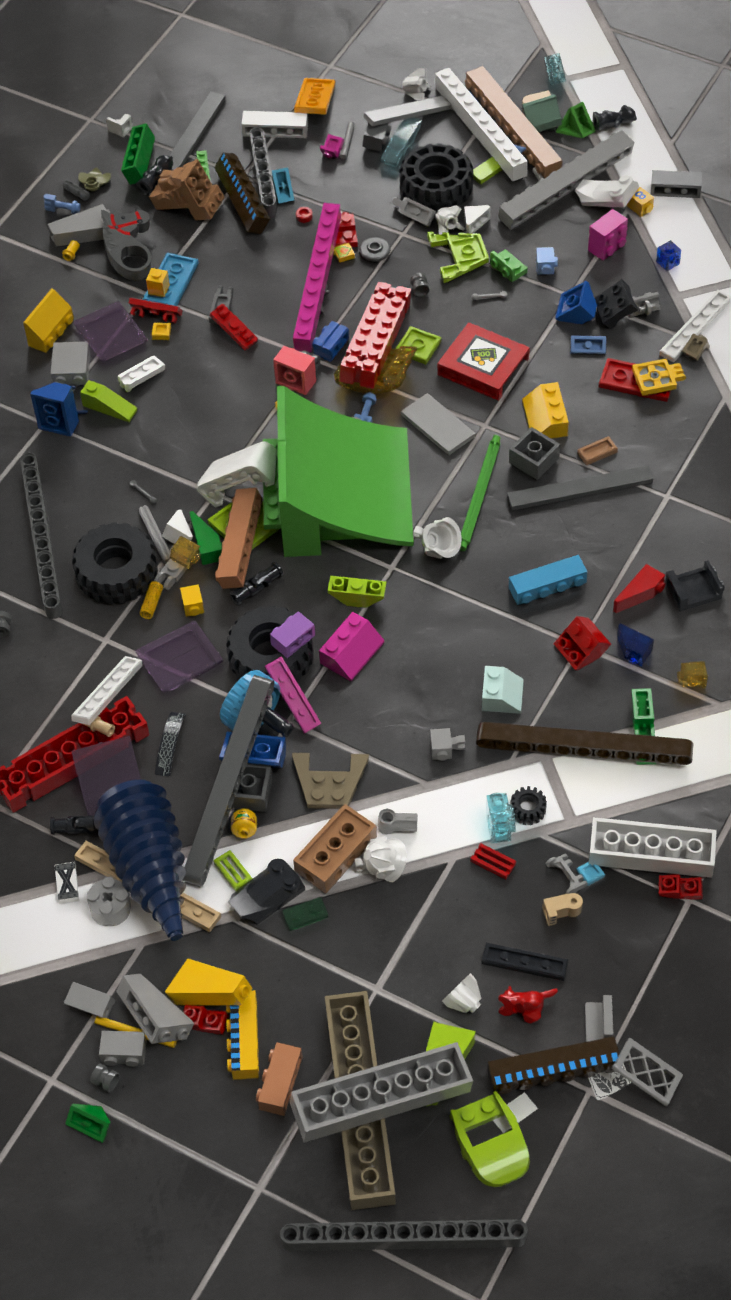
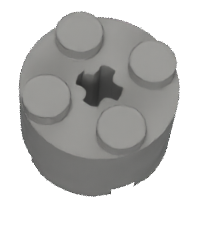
M105 877L103 880L96 882L87 892V902L91 916L99 925L117 926L128 918L131 902L128 891L125 890L122 882L112 877Z

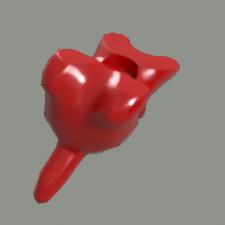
M509 985L504 994L498 997V1000L504 1004V1006L499 1008V1013L504 1016L521 1013L524 1016L525 1022L534 1023L541 1018L544 999L553 997L558 990L555 988L540 993L538 991L517 993Z

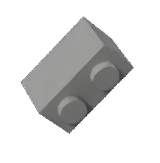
M102 1031L99 1049L101 1063L108 1066H115L117 1064H126L131 1067L144 1065L147 1044L145 1033Z

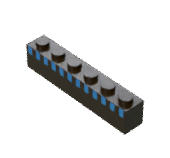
M223 152L214 168L247 232L262 234L270 221V217L250 182L244 167L241 165L238 156L233 153Z
M615 1036L488 1061V1074L493 1092L497 1091V1093L503 1095L510 1093L512 1090H528L536 1085L548 1086L556 1081L563 1080L568 1082L576 1077L584 1076L588 1078L596 1075V1073H613L615 1071L612 1070V1067L619 1056V1050Z

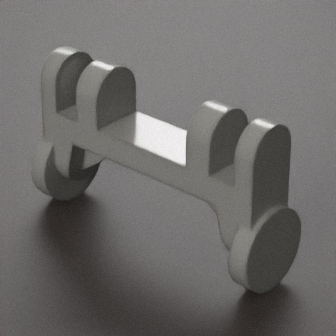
M567 854L557 858H550L546 862V866L560 868L570 881L567 894L576 893L588 885L586 881H583L584 877L582 875L575 876L569 867L573 862L570 859L566 860L568 858Z

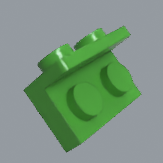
M506 249L499 254L495 251L490 252L491 266L500 271L511 282L528 273V268Z

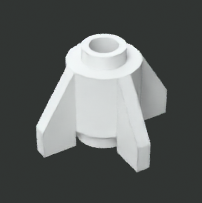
M419 68L405 78L402 84L403 90L417 101L424 100L425 93L422 92L432 88V85L427 84L426 79L422 78L425 77V68Z
M459 206L441 208L436 213L440 235H442V232H448L447 229H454L455 227L462 231L465 229L458 223L457 216L462 210Z
M470 973L442 1002L449 1008L464 1013L468 1011L473 1013L481 1005L479 1003L481 995L477 980Z

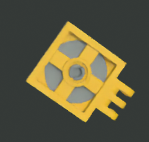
M667 359L632 365V371L642 396L674 390L677 388L676 382L686 379L681 364L669 365Z

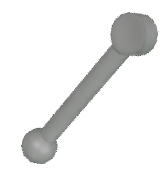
M502 291L498 294L484 295L473 294L472 299L477 300L478 298L501 297L504 299L507 297V292Z

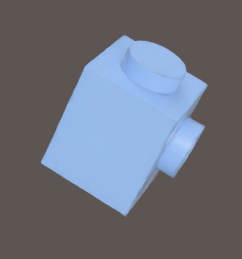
M554 247L536 249L537 275L554 274V268L558 267V258L554 257Z

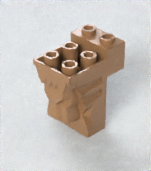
M198 159L186 163L183 167H178L175 170H163L157 186L149 196L156 210L188 208L195 220L212 219L225 198L219 186L212 185Z

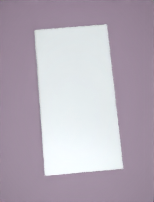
M525 1092L507 1104L518 1123L538 1109ZM505 1115L493 1120L503 1133L511 1128Z

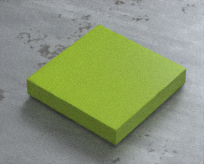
M410 326L395 348V354L427 364L441 343V337Z

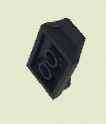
M277 858L269 862L268 868L234 892L228 903L242 919L252 920L258 925L304 892L305 885L286 861Z

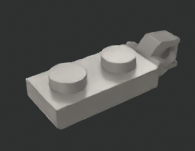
M394 197L392 204L399 207V213L428 227L436 214V211L407 197H404L403 201Z

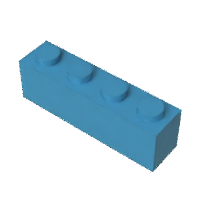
M576 555L510 576L509 590L517 605L529 603L532 600L544 598L550 594L563 592L568 588L587 583L588 571L580 556Z

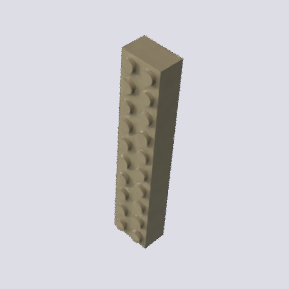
M367 991L325 996L335 1078L376 1067L377 1059ZM385 1118L341 1131L351 1210L395 1205V1189Z

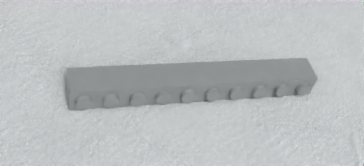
M623 130L613 133L608 139L599 142L594 148L588 149L583 155L577 156L572 162L564 164L561 169L553 171L548 177L539 180L534 186L528 187L523 193L515 195L512 200L504 202L499 207L498 218L510 230L514 229L575 190L583 179L590 180L630 155L635 142Z

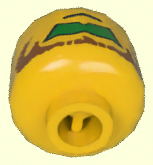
M243 808L233 813L231 816V831L233 835L246 839L256 833L257 817L253 811Z

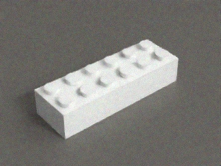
M593 817L589 864L712 878L715 866L716 830Z

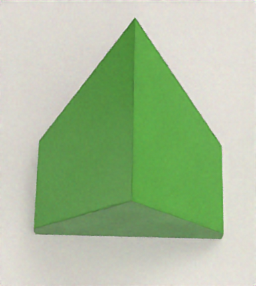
M583 101L568 109L562 119V125L558 126L556 133L584 138L596 132Z

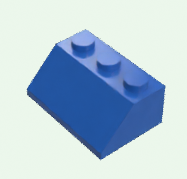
M54 382L31 391L30 395L38 429L71 437L79 422L72 386Z
M227 732L219 756L221 761L224 758L232 732ZM257 735L248 763L270 765L272 768H283L286 757V737Z

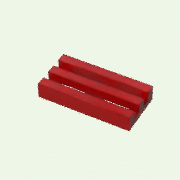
M482 843L479 844L478 849L475 850L474 855L470 858V862L505 880L516 865V860ZM478 857H481V858H483V859L489 861L491 864H489V863H487V862H485V861L479 859ZM497 865V866H499V867L505 869L506 872L503 871V870H501V869H499V868H497V867H495V866Z

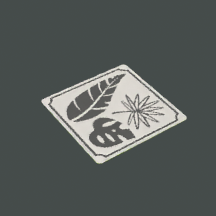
M601 1072L588 1077L597 1100L606 1098L631 1083L617 1072Z

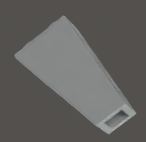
M101 204L49 223V234L55 246L69 245L71 240H75L78 243L103 240L104 222L101 218V210L110 213L109 209L106 210L104 205Z
M142 974L123 975L116 992L151 1044L187 1039L194 1025L193 1021Z

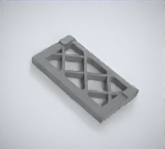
M631 1038L627 1039L612 1067V1070L625 1077L664 1106L669 1104L683 1076L682 1073ZM632 1048L633 1050L638 1052L640 1056L631 1058L629 1051ZM641 1059L645 1071L635 1073L632 1061ZM646 1059L658 1066V1069L649 1070ZM624 1062H628L631 1074L622 1068ZM664 1071L673 1077L671 1082L667 1083ZM659 1072L663 1084L653 1085L650 1073ZM646 1074L649 1086L639 1080L637 1076ZM664 1086L665 1095L662 1096L654 1088Z

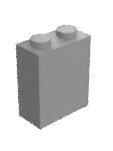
M88 342L53 343L52 382L67 385H85L88 382L90 364Z

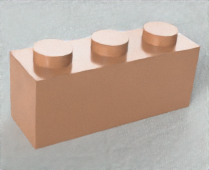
M276 1043L275 1049H271L268 1058L270 1065L268 1069L264 1070L262 1076L263 1087L262 1089L259 1088L256 1094L259 1110L285 1116L303 1058L301 1048Z

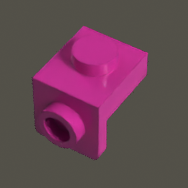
M328 134L324 146H320L323 156L338 158L344 139Z

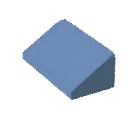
M571 336V353L606 354V336Z

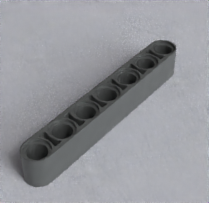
M253 128L250 130V144L259 197L271 218L277 214V205L263 129Z

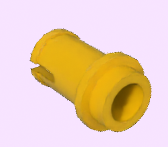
M71 240L67 249L63 250L62 256L64 260H74L75 253L80 247L77 241Z

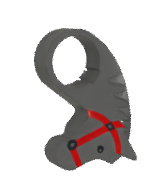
M101 210V218L104 222V246L111 265L120 275L128 280L138 281L144 279L151 270V253L146 246L135 238L138 233H144L150 228L149 214L142 210L128 214L118 212L117 210L111 213ZM138 255L147 262L140 268H129L123 264L122 260L126 256Z

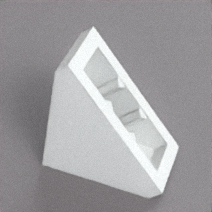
M490 206L465 207L466 233L476 232L490 220Z
M177 510L167 523L162 537L179 547L182 545L188 548L193 536L182 510Z

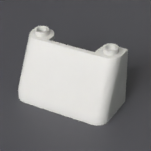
M263 441L212 462L198 481V493L214 507L223 505L224 490L247 480L254 485L257 484V481L265 482L266 487L275 483L277 449L270 443Z

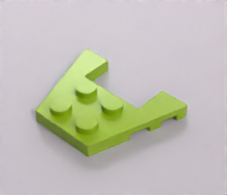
M427 232L431 247L448 244L455 261V265L440 267V274L444 283L489 262V256L480 234L459 233V235H449L448 232H442V235L434 234V232Z

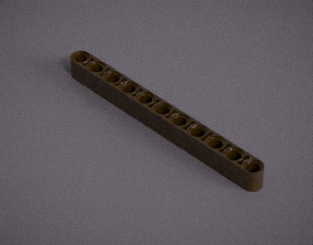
M491 722L480 723L476 737V745L487 749L676 765L691 764L694 743L689 739Z

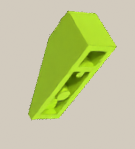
M88 380L80 392L84 407L130 422L137 411V407L102 384Z

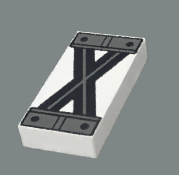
M75 862L55 865L59 904L79 901Z

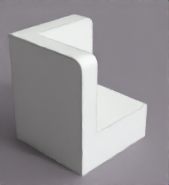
M125 114L120 120H114L110 117L106 119L108 131L124 137L133 127L131 116Z

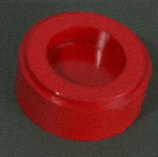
M301 207L297 209L296 219L299 222L307 223L312 220L313 214L310 208Z

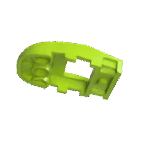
M497 1091L488 1097L450 1111V1119H453L455 1125V1135L461 1148V1154L464 1160H467L472 1167V1171L477 1179L483 1184L491 1187L503 1186L521 1178L527 1172L530 1165V1156L515 1115ZM505 1115L512 1129L511 1131L474 1147L472 1146L466 1134L467 1131Z

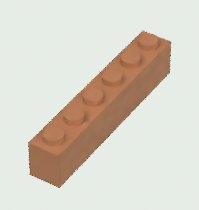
M257 488L236 489L235 496L232 499V509L229 512V522L225 529V540L222 542L219 566L215 572L216 581L219 582L222 589L244 586L263 500Z

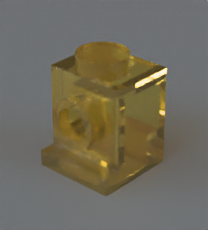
M705 661L681 663L680 671H677L678 682L682 683V687L702 685V688H706L708 675Z

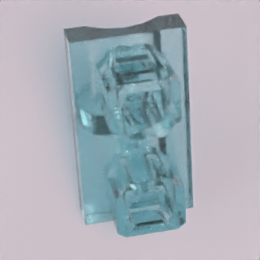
M560 53L545 56L546 73H548L550 85L565 82L566 77Z

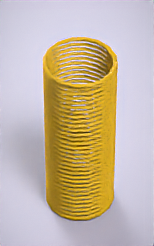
M153 581L149 585L140 610V615L145 619L153 618L163 590V585L159 582Z

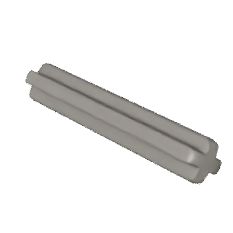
M144 505L139 508V513L163 562L167 563L172 555L148 506Z

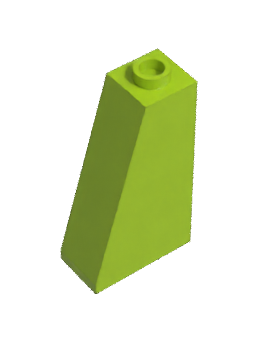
M433 1022L426 1051L457 1042L465 1060L475 1044L476 1031ZM438 1102L432 1103V1104H429V1105H426V1106H430V1105H435V1106H437Z

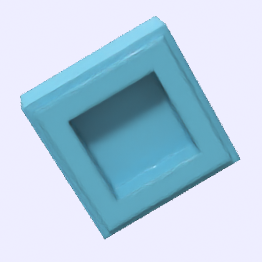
M589 862L576 869L578 874L584 877L583 881L588 883L587 886L605 877L599 865H591Z

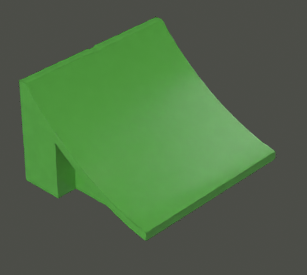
M277 386L278 439H263V441L270 443L277 449L275 483L266 487L265 482H263L264 530L282 529L284 557L321 555V541L366 539L380 543L414 547L407 428L380 425L345 416L319 406L285 386Z

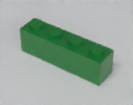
M147 123L132 127L121 168V172L130 185L143 178V173L147 171L155 136Z

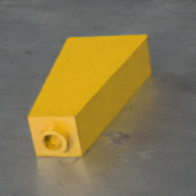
M187 959L165 993L175 1005H242L253 988L243 975Z

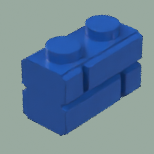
M331 321L328 326H324L321 335L313 340L314 354L331 362L349 339L348 327L339 325L334 321Z

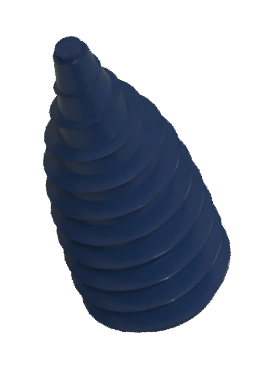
M130 780L120 783L107 790L100 797L98 809L94 816V825L99 830L98 834L104 843V850L109 855V861L115 867V873L122 880L125 890L131 892L132 899L141 904L145 912L152 914L153 919L159 922L162 930L171 941L180 940L183 937L181 905L184 903V899L180 898V895L186 889V884L182 880L187 871L182 866L185 856L180 852L182 842L177 838L179 829L174 825L176 819L175 815L170 812L172 809L171 803L166 799V790L162 786L153 784L150 781Z

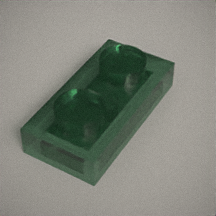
M321 897L282 910L290 931L329 917Z

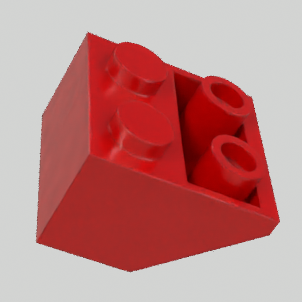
M576 616L553 643L577 671L599 659L611 646V643L590 618Z

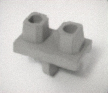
M648 292L640 297L633 296L632 298L637 305L638 311L629 315L631 317L644 313L651 315L652 311L660 310L659 293Z

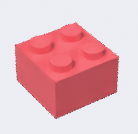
M283 346L273 359L275 382L307 395L316 382L315 358L293 348Z

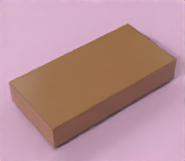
M609 436L577 450V454L586 466L618 452L617 446Z

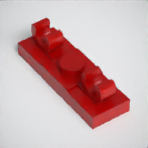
M135 298L129 299V304L132 306L130 311L132 316H135V312L140 310L139 316L143 318L145 315L143 309L148 310L153 315L164 314L163 320L167 322L169 316H172V323H176V315L182 316L183 310L178 306Z
M224 304L219 305L210 313V317L244 350H247L258 341V338Z

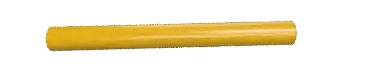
M99 1016L95 1018V1024L110 1029L143 1032L140 1028L111 1019L100 1018ZM177 1041L161 1042L159 1044L174 1048Z

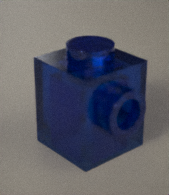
M670 240L657 248L656 262L663 269L669 271L680 264L682 250Z

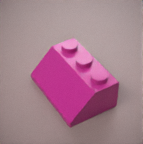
M352 612L319 650L320 664L352 681L383 645L384 639L367 619Z

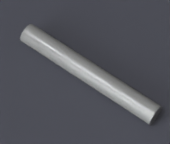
M352 121L348 122L340 154L341 159H346L355 125Z

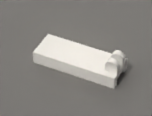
M153 355L118 375L120 386L125 388L127 392H130L133 387L164 371L165 364Z

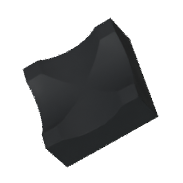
M622 279L595 297L602 322L609 329L615 327L623 317L638 311L631 295V289Z

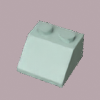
M485 666L482 711L521 714L523 679L505 667Z

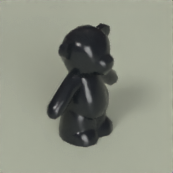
M626 104L621 106L619 112L603 110L602 113L597 111L592 113V122L597 131L610 129L613 126L618 128L622 123L630 124L637 120L635 110Z
M169 155L159 156L156 159L155 165L145 171L143 178L136 182L138 188L145 194L152 193L154 186L158 184L162 171L172 170L173 157Z

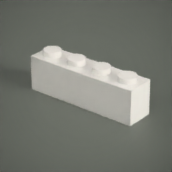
M243 111L242 135L243 137H250L251 129L261 128L264 131L265 137L306 138L308 130L307 113Z

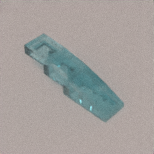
M413 117L403 120L381 157V163L394 167L397 166L400 158L404 157L407 148L411 147L422 124L421 119Z

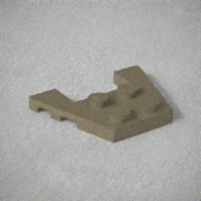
M292 753V760L307 807L340 809L344 804L349 806L357 789L358 782L363 776L365 766L369 762V754H351V766L348 772L309 771L310 753Z

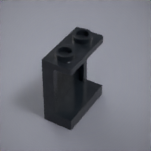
M709 560L704 561L702 568L676 575L674 570L666 572V586L680 612L722 599V594L725 590L722 580H719L716 568L710 564Z

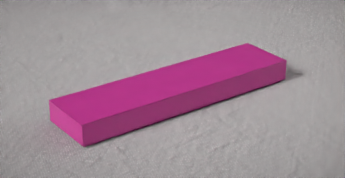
M282 656L264 666L269 676L279 684L280 694L303 733L305 734L320 725V720Z

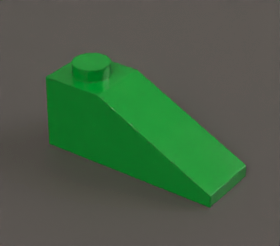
M190 511L191 525L202 565L219 562V556L222 553V542H220L219 535L196 513Z

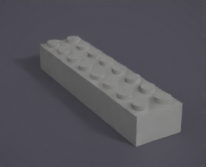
M456 1042L292 1091L290 1105L305 1143L468 1093L471 1090L473 1079L460 1047Z

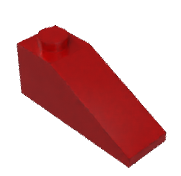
M646 564L614 600L613 612H621L654 598L658 592L661 593L666 585L664 583L665 574Z

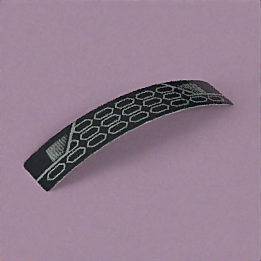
M171 712L169 714L160 742L155 775L170 776L175 746L181 724L186 715L185 713Z

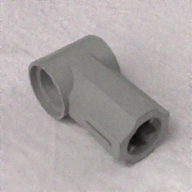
M389 808L379 812L378 830L381 833L391 834L394 831L417 832V813H395Z

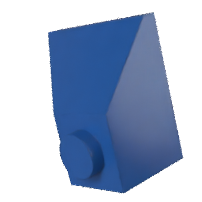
M584 281L561 294L555 317L557 321L583 324L595 317L597 304L588 281Z

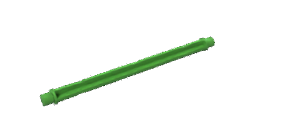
M498 435L493 436L486 452L461 532L460 551H466L474 531L500 447L501 437Z

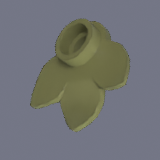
M96 167L88 174L80 172L78 179L84 184L86 190L95 191L101 185L107 184L110 181L111 173L102 174Z

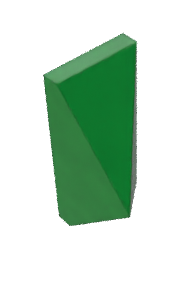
M72 1104L65 1124L103 1143L110 1121L102 1106Z

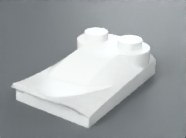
M628 175L621 176L618 181L583 179L575 189V192L579 196L582 206L625 207L638 190L639 184L638 181L633 180L632 176Z

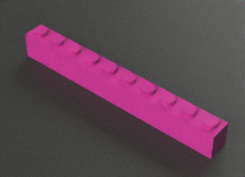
M323 203L293 335L294 349L297 351L305 350L312 352V343L315 339L341 221L340 204Z

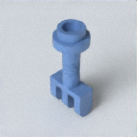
M44 195V207L47 211L55 212L56 208L71 210L72 214L80 212L81 204L77 201L66 203L56 201V195Z
M367 392L363 396L364 407L361 415L355 414L354 417L372 423V417L368 416L371 405L376 403L375 394Z

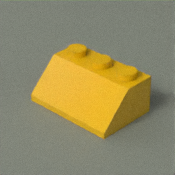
M51 288L23 322L28 346L45 353L50 347H53V343L64 333V330L74 319L71 306L55 289Z
M558 382L540 384L522 399L529 429L532 427L551 439L568 436L569 422Z

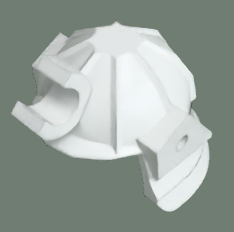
M449 517L435 520L434 523L426 525L424 529L416 526L414 530V538L421 539V544L425 548L424 552L427 556L440 559L442 557L450 558L455 556L461 547L462 537L460 529L456 522Z
M386 837L370 839L363 852V858L354 859L357 872L367 869L368 873L376 875V878L394 882L405 869L407 861L406 848L398 839L387 840Z

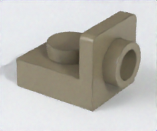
M693 333L682 350L683 354L698 361L704 350L710 348L708 339L701 334L697 336Z

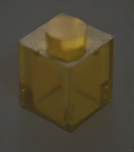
M180 536L171 549L170 559L189 569L192 564L198 562L201 556L199 554L200 546Z

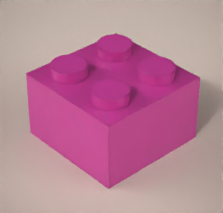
M612 209L593 223L589 230L588 251L604 260L608 256L613 255L616 250L622 248L626 244L628 219Z

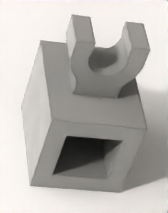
M450 728L430 730L432 760L444 761L452 759V749L465 750V735L451 738Z

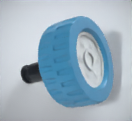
M260 670L250 671L241 677L229 691L222 704L220 719L232 731L234 730L252 677L257 675L273 680ZM274 680V689L261 726L265 723L277 733L282 734L283 737H288L292 733L294 726L274 711L280 698V686Z

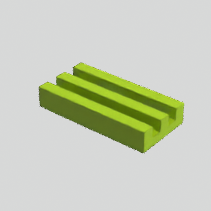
M231 850L213 860L215 866L235 892L253 879ZM227 857H229L232 860V862L239 869V871L242 873L245 879H242L239 876L236 870L226 859ZM221 861L225 864V866L228 868V870L232 873V875L239 883H236L234 881V879L230 876V874L227 872L224 866L220 863Z

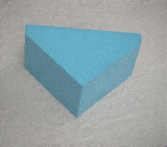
M288 167L272 170V180L278 204L294 201Z

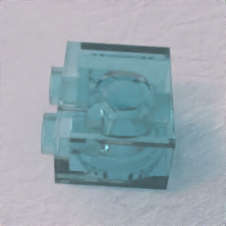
M496 792L486 795V820L491 844L511 841V833L516 831L512 804L508 803L507 793Z

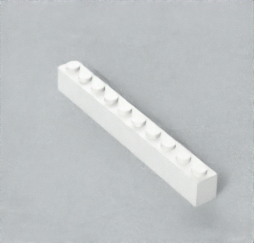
M450 68L435 73V88L452 104L451 108L490 155L494 157L512 181H516L526 177L527 160Z

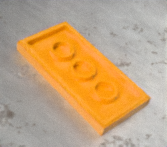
M304 78L294 106V112L326 115L336 80Z

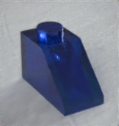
M621 623L618 625L617 638L624 658L633 664L642 666L653 650L654 639Z

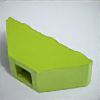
M330 576L328 594L346 606L367 608L384 599L387 582Z

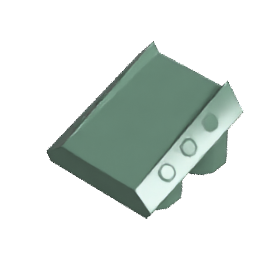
M555 94L522 104L525 117L539 133L546 129L553 131L557 126L562 125V118Z

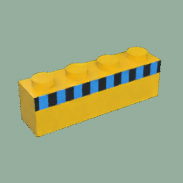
M252 990L242 1005H226L227 1013H230V1019H227V1032H231V1039H227V1051L231 1052V1059H227L228 1072H232L233 1080L259 1078L256 991Z

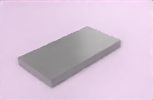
M428 393L401 411V416L447 455L452 454L475 438L474 431Z

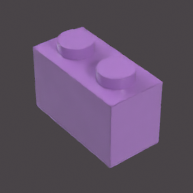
M298 611L293 616H289L281 626L273 629L270 634L271 645L288 658L315 636V626Z

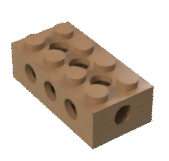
M344 804L293 859L294 871L326 894L353 865L354 859L362 855L369 840L377 838V825Z

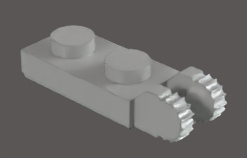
M180 545L157 574L154 581L161 583L167 578L163 588L169 590L175 582H178L196 559L197 553Z

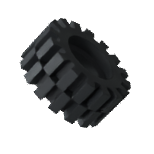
M523 786L520 787V791L517 789L515 794H512L510 812L514 819L517 818L518 823L522 820L523 825H526L527 822L533 825V821L537 824L546 815V796L543 795L541 790L537 792L536 787L530 790L531 786H527V790H525ZM531 801L536 804V808L525 810L521 807V803Z

